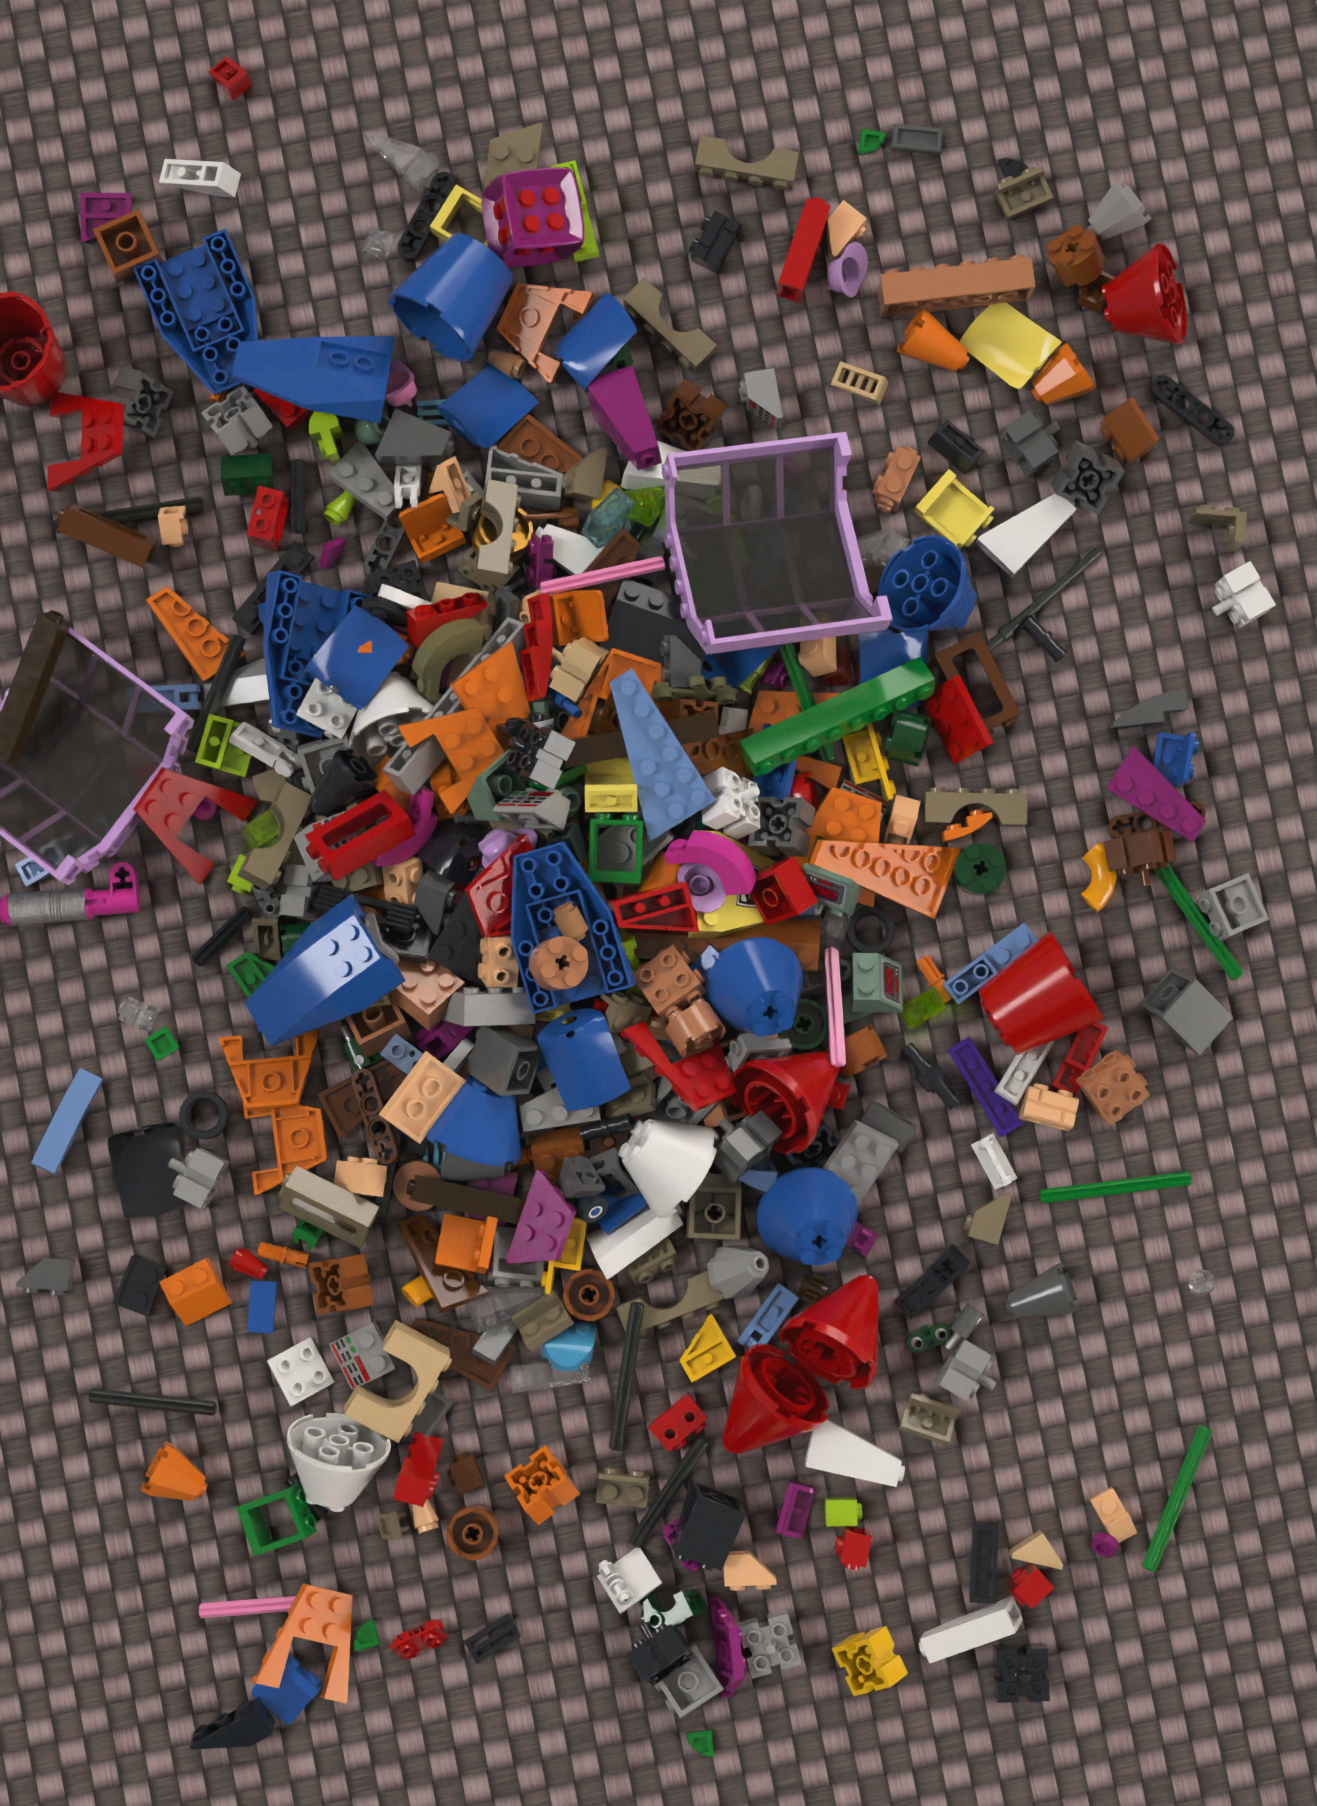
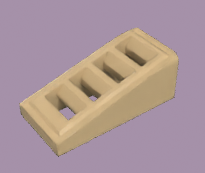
M840 361L831 386L880 405L889 382L884 376ZM846 371H849L850 374L846 383H841ZM858 375L859 378L855 387L851 386L855 376ZM865 379H868L865 390H861ZM877 383L874 393H871L874 384Z

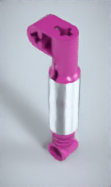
M118 862L110 869V889L74 888L69 890L6 894L0 898V920L2 923L14 926L32 923L80 921L92 919L98 915L140 912L138 872L132 865L126 862ZM123 869L130 873L128 877H125V882L133 884V888L116 889V885L124 884L123 880L118 878V875L123 873Z

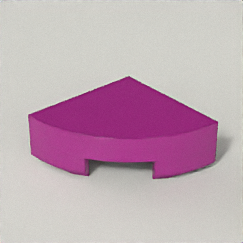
M338 537L322 546L319 566L325 570L330 568L342 554L346 540Z

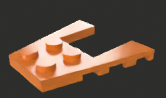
M612 648L577 705L582 711V715L577 719L571 715L560 734L568 739L587 735L597 699L606 701L611 689L610 681L630 668L634 670L652 698L651 690L654 689L653 685L661 682L662 664ZM654 702L659 709V702Z
M759 691L748 729L753 728V734L762 731L763 725L766 723L774 725L802 712L796 693ZM812 693L816 705L841 694ZM801 755L797 759L795 770L799 772L811 771L813 775L809 778L830 790L832 786H837L842 767Z
M832 786L815 812L812 828H806L805 834L810 837L807 857L794 856L802 872L805 862L808 863L817 836L837 841L879 843L882 803ZM863 888L858 903L874 907L875 893Z
M303 1583L287 1613L289 1614L287 1620L275 1636L277 1638L270 1652H266L262 1660L263 1665L257 1676L254 1675L252 1678V1682L279 1688L294 1636L334 1646L320 1697L347 1703L353 1595Z

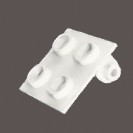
M315 677L296 716L325 730V736L329 738L336 736L342 739L357 708ZM330 686L333 690L338 692V688L336 686Z
M311 1337L267 1360L290 1407L334 1383Z
M641 1548L633 1549L614 1564L607 1560L599 1564L600 1574L597 1577L620 1614L663 1584Z

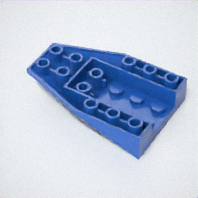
M226 229L202 238L205 245L159 263L154 258L133 267L161 336L214 396L244 384L231 378L238 342L258 341L255 296Z
M395 336L307 337L238 342L231 378L304 409L380 423Z
M281 570L267 573L263 650L272 727L316 738L322 737L325 730L296 716L315 679L314 675L307 671L306 666L354 605L362 608L363 598H371V595L349 589L338 591L302 581V576Z
M561 842L515 855L513 858L511 942L532 1014L603 993L608 994L626 989L637 984L610 908L566 843ZM571 901L573 906L578 907L589 928L585 932L586 936L578 941L587 950L588 969L585 977L577 986L559 991H549L543 989L535 982L532 972L530 973L529 958L533 949L541 942L563 936L554 920L553 910ZM557 959L555 963L559 964V968H561L562 964Z

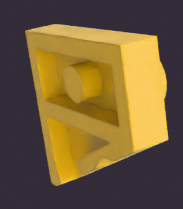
M710 1314L679 1361L691 1382L694 1383L737 1357L714 1316Z

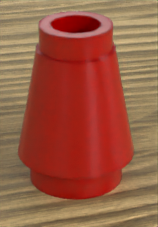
M241 1247L237 1248L228 1263L233 1267L232 1270L259 1280L263 1278L268 1269L247 1248L242 1249Z

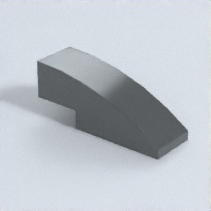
M1186 689L1169 691L1137 704L1110 725V730L1161 725L1164 722V714L1185 712L1188 709Z

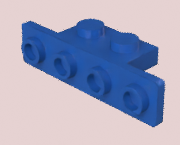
M769 723L764 724L763 730L772 725ZM798 757L791 763H784L774 768L768 774H761L757 777L753 775L752 781L757 783V787L760 790L758 797H775L782 803L784 797H790Z

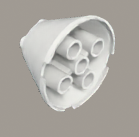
M390 672L370 701L361 710L358 709L349 739V748L354 750L352 754L357 758L362 755L373 767L386 755L392 758L406 741L398 726L423 720L434 705L426 700L409 679L401 677L398 672Z
M648 1119L644 1122L639 1120L631 1130L632 1136L628 1143H624L619 1149L618 1156L622 1158L624 1166L652 1212L659 1218H667L677 1212L674 1207L681 1200L687 1202L702 1183L717 1151L713 1147L714 1139L716 1141L719 1140L717 1131L707 1126Z
M326 1413V1417L313 1418V1414L304 1416L292 1423L287 1433V1444L306 1495L305 1501L309 1504L329 1507L334 1512L343 1511L345 1506L355 1501L387 1460L391 1449L390 1440L385 1439L382 1434L340 1413Z

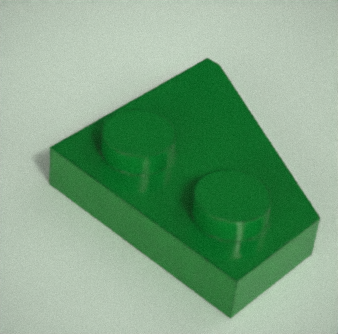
M248 951L226 965L248 999L275 968V966Z

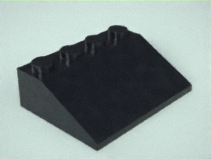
M626 578L623 579L607 624L609 638L607 641L601 642V647L608 651L615 648L661 663V668L664 667V656L661 655L660 645L661 641H664V635H676L701 660V665L706 654L687 627L686 618L683 619L681 617L680 604L682 600L680 597ZM694 603L698 619L715 617L720 614L717 610Z
M484 867L479 868L473 880L485 870ZM466 892L427 957L448 970L487 989L481 978L478 977V964L482 963L483 956L480 952V941L484 936L480 932Z

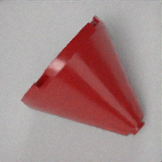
M828 1051L748 1061L739 1067L732 1076L737 1092L732 1096L733 1104L735 1107L740 1105L746 1116L750 1113L754 1116L762 1110L782 1131L777 1142L773 1144L772 1150L787 1155L792 1151L800 1153L810 1146L816 1137L840 1067L831 1065L830 1052Z
M859 1275L789 1319L780 1332L781 1343L787 1340L790 1345L787 1352L810 1372L836 1385H838L840 1380L851 1382L850 1389L869 1387L877 1374L879 1286L876 1279L870 1275Z
M755 1344L742 1356L722 1436L723 1446L728 1452L742 1454L818 1429L827 1420L828 1415H825V1412L829 1408V1402L823 1388L812 1373L796 1361L793 1365L782 1356L785 1354V1351L768 1344Z

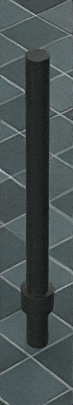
M1095 547L1011 622L1003 624L997 630V634L986 643L990 653L1003 641L1007 642L1013 637L1014 631L1102 555L1100 549Z

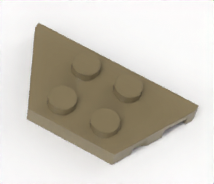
M537 123L490 140L484 188L500 175L521 170L538 169L543 123Z

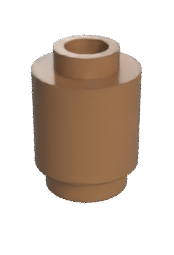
M571 901L553 910L554 920L563 936L570 937L576 941L586 936L585 932L589 928L578 907L573 906Z

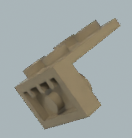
M1200 505L1188 517V523L1227 526V529L1224 528L1222 543L1226 544V551L1236 552L1245 543L1247 512H1240V508L1226 507L1225 510H1215L1214 506Z

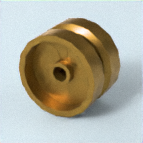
M520 507L518 511L515 510L514 517H518L516 532H512V539L516 540L513 555H510L509 562H513V566L517 565L524 557L527 543L531 541V533H533L532 522L530 519H522V515L527 513ZM483 514L480 516L472 537L473 550L476 554L481 545L490 544L498 538L495 525Z

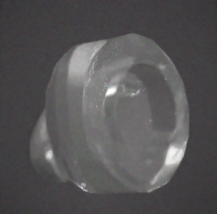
M1208 1270L1193 1272L1189 1277L1192 1294L1201 1296L1211 1293L1215 1289L1214 1275Z

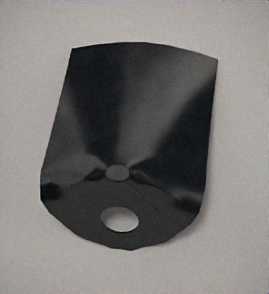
M435 806L434 808L431 809V812L434 813V814L438 817L437 810H436V806ZM438 818L431 837L415 855L444 878L460 884L471 883L479 868L484 867L482 865L483 854L478 844L491 830L481 823H455L454 818L443 820ZM466 838V845L461 847L459 842ZM472 856H479L481 860L479 868L475 871H470L467 867L468 860Z
M175 1123L147 1125L127 1130L108 1138V1151L124 1218L156 1215L189 1203L173 1195L175 1188L172 1187L178 1174L181 1173L168 1167L172 1158L183 1162ZM144 1132L141 1137L135 1136V1133Z

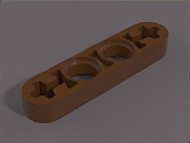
M1189 802L1205 818L1206 810L1204 806L1199 802ZM1142 811L1116 816L1107 824V832L1114 839L1151 831L1161 832L1170 830ZM1140 816H1146L1150 819L1151 825L1147 830H1142L1138 827L1137 820ZM1128 818H1132L1134 833H1131V828L1122 830V834H1119L1116 830L1113 831L1112 827L1116 825V821H1119L1120 825L1130 823Z
M358 1069L353 1073L351 1080L374 1155L378 1162L382 1164H393L399 1159L400 1149L392 1124L379 1115L385 1106V1102L377 1077L372 1070ZM361 1074L370 1077L366 1084L369 1090L374 1089V1093H366L362 1096V1092H367L364 1084H359V1080L362 1079ZM370 1097H375L378 1101V1108L373 1112L368 1111L366 1108V1101ZM378 1121H382L386 1126V1131L381 1136H377L373 1131V1127ZM390 1138V1141H385L386 1147L393 1150L389 1160L387 1157H382L385 1147L383 1143L378 1144L377 1140Z

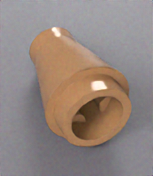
M494 349L490 352L487 359L488 364L493 365L511 379L514 377L517 379L521 378L527 363L526 360L522 359L521 355L500 352Z

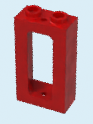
M813 197V199H806L778 282L776 296L799 304L829 218L831 205H828L821 198Z
M384 789L306 834L305 837L309 844L306 850L313 861L315 859L318 860L317 863L321 871L325 875L329 873L337 881L416 834L409 816ZM384 815L388 817L387 820L337 849L330 850L328 848Z

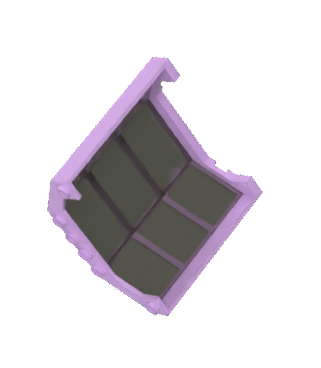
M846 432L667 455L665 463L661 467L665 483L666 533L664 534V542L666 548H670V568L672 572L675 571L677 578L675 580V591L677 595L681 596L682 600L680 604L681 617L683 619L686 618L687 627L706 654L886 630L890 625L892 615L887 595L878 596L874 603L872 602L873 596L869 592L847 503V491L842 490L843 476H847V464L852 456Z
M70 627L20 760L8 764L0 760V835L59 881L70 885L75 881V876L79 872L83 871L86 874L98 866V859L104 855L110 858L116 854L141 821V818L133 808L162 767L178 772L180 765L176 761L179 754H184L188 742L185 733L193 727L195 720ZM9 689L6 691L4 695V700L0 704V713L2 711Z

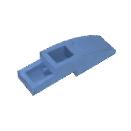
M1025 923L1021 924L943 983V986L956 1003L960 1004L1033 945L1037 938Z

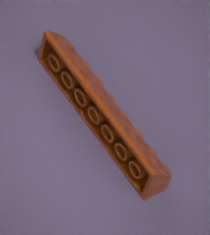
M785 919L768 926L765 923L714 939L688 938V931L625 928L628 934L632 933L636 940L637 948L634 949V953L639 961H650L656 957L660 950L674 945L678 952L684 950L691 960L690 964H693L709 945H713L721 953L724 949L738 941L753 937H766L775 939L777 942L789 947L800 961L803 972L817 973L821 921Z

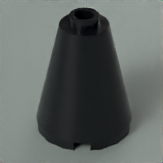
M341 747L336 751L311 796V809L318 816L328 817L377 785L378 781H375L378 775L375 769L362 755L359 758L352 754L354 752L353 749Z

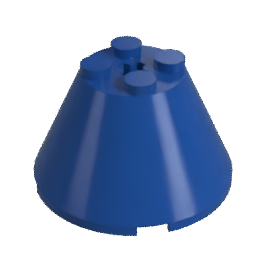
M927 535L912 540L913 544L906 549H899L886 565L878 586V596L887 595L892 615L890 625L899 631L907 633L964 627L973 611L977 594L972 588L964 557L959 548L944 537Z
M766 937L744 939L724 949L718 955L719 958L713 966L708 968L704 977L705 982L703 983V988L706 991L703 994V999L710 1004L722 1024L728 1028L752 1033L759 1037L775 1035L783 1030L790 1029L794 1022L793 1018L803 985V971L795 953L789 947L777 942V940Z
M470 1074V1077L465 1079V1084L425 1137L433 1144L439 1141L447 1146V1152L469 1161L492 1166H505V1163L513 1161V1165L519 1163L522 1152L515 1095L501 1096Z
M818 1167L799 1168L780 1176L775 1180L776 1183L768 1192H764L757 1208V1227L764 1243L777 1255L806 1265H824L831 1261H837L841 1257L842 1250L855 1228L858 1217V1204L850 1185L837 1176L835 1172Z

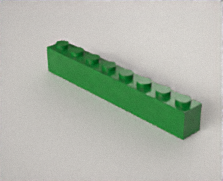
M918 657L740 740V754L754 777L768 774L774 768L784 763H791L801 755L815 752L819 747L829 742H836L842 736L852 731H859L869 723L880 721L897 710L906 709L910 704L918 700L929 698L935 693V678L921 657Z

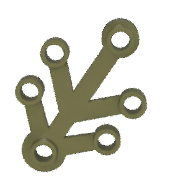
M704 676L690 677L689 685L691 689L669 687V683L660 682L654 684V689L651 690L654 702H665L672 699L696 701L716 699V702H719L718 705L736 702L738 691L732 688L731 685H726L725 677L711 678L710 684L713 690H708L705 686Z

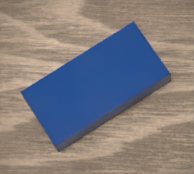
M251 1280L247 1332L274 1333L278 1282Z

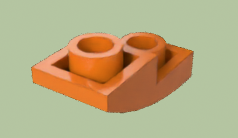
M985 809L970 811V816L964 819L966 827L962 828L961 823L946 826L947 830L941 833L943 843L963 838L975 832L993 817L992 812L985 813Z

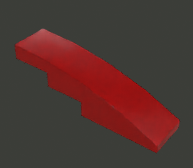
M549 593L539 594L527 599L531 622L523 625L527 649L519 651L528 702H533L546 696L550 677L553 639Z
M1096 1023L1076 1032L1048 1091L1058 1093V1090H1065L1073 1093V1097L1076 1096L1080 1087L1075 1080L1084 1071L1090 1069L1108 1027Z

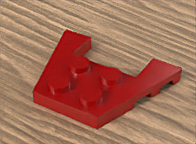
M521 834L465 888L480 932L486 938L511 934L513 858L515 855L533 851L526 834Z

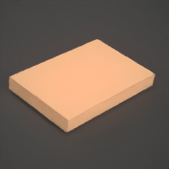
M425 1051L379 1115L420 1144L465 1084L466 1080Z

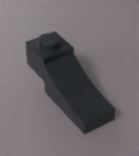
M951 1244L893 1302L910 1319H913L967 1269L970 1261Z

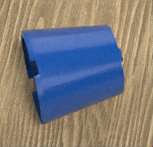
M455 233L390 294L389 297L391 299L388 303L398 320L416 338L421 340L424 337L435 345L433 347L434 351L458 362H468L473 357L513 283V276L506 264L488 246L468 235Z

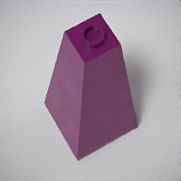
M633 366L596 376L586 388L594 420L637 470L661 464L662 459Z

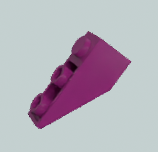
M442 1019L431 1030L424 1027L417 1032L418 1046L424 1052L427 1051L439 1060L455 1048L475 1026H461Z

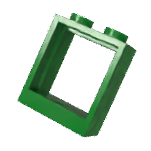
M599 812L597 817L591 818L589 879L592 882L641 884L643 880L644 819L638 818L639 814L626 813L623 814V818H615L613 813ZM599 825L637 827L635 870L598 868Z
M299 1483L247 1501L236 1507L254 1556L305 1539L317 1532L315 1518L309 1511L305 1501L306 1495ZM285 1497L298 1533L272 1541L259 1506Z

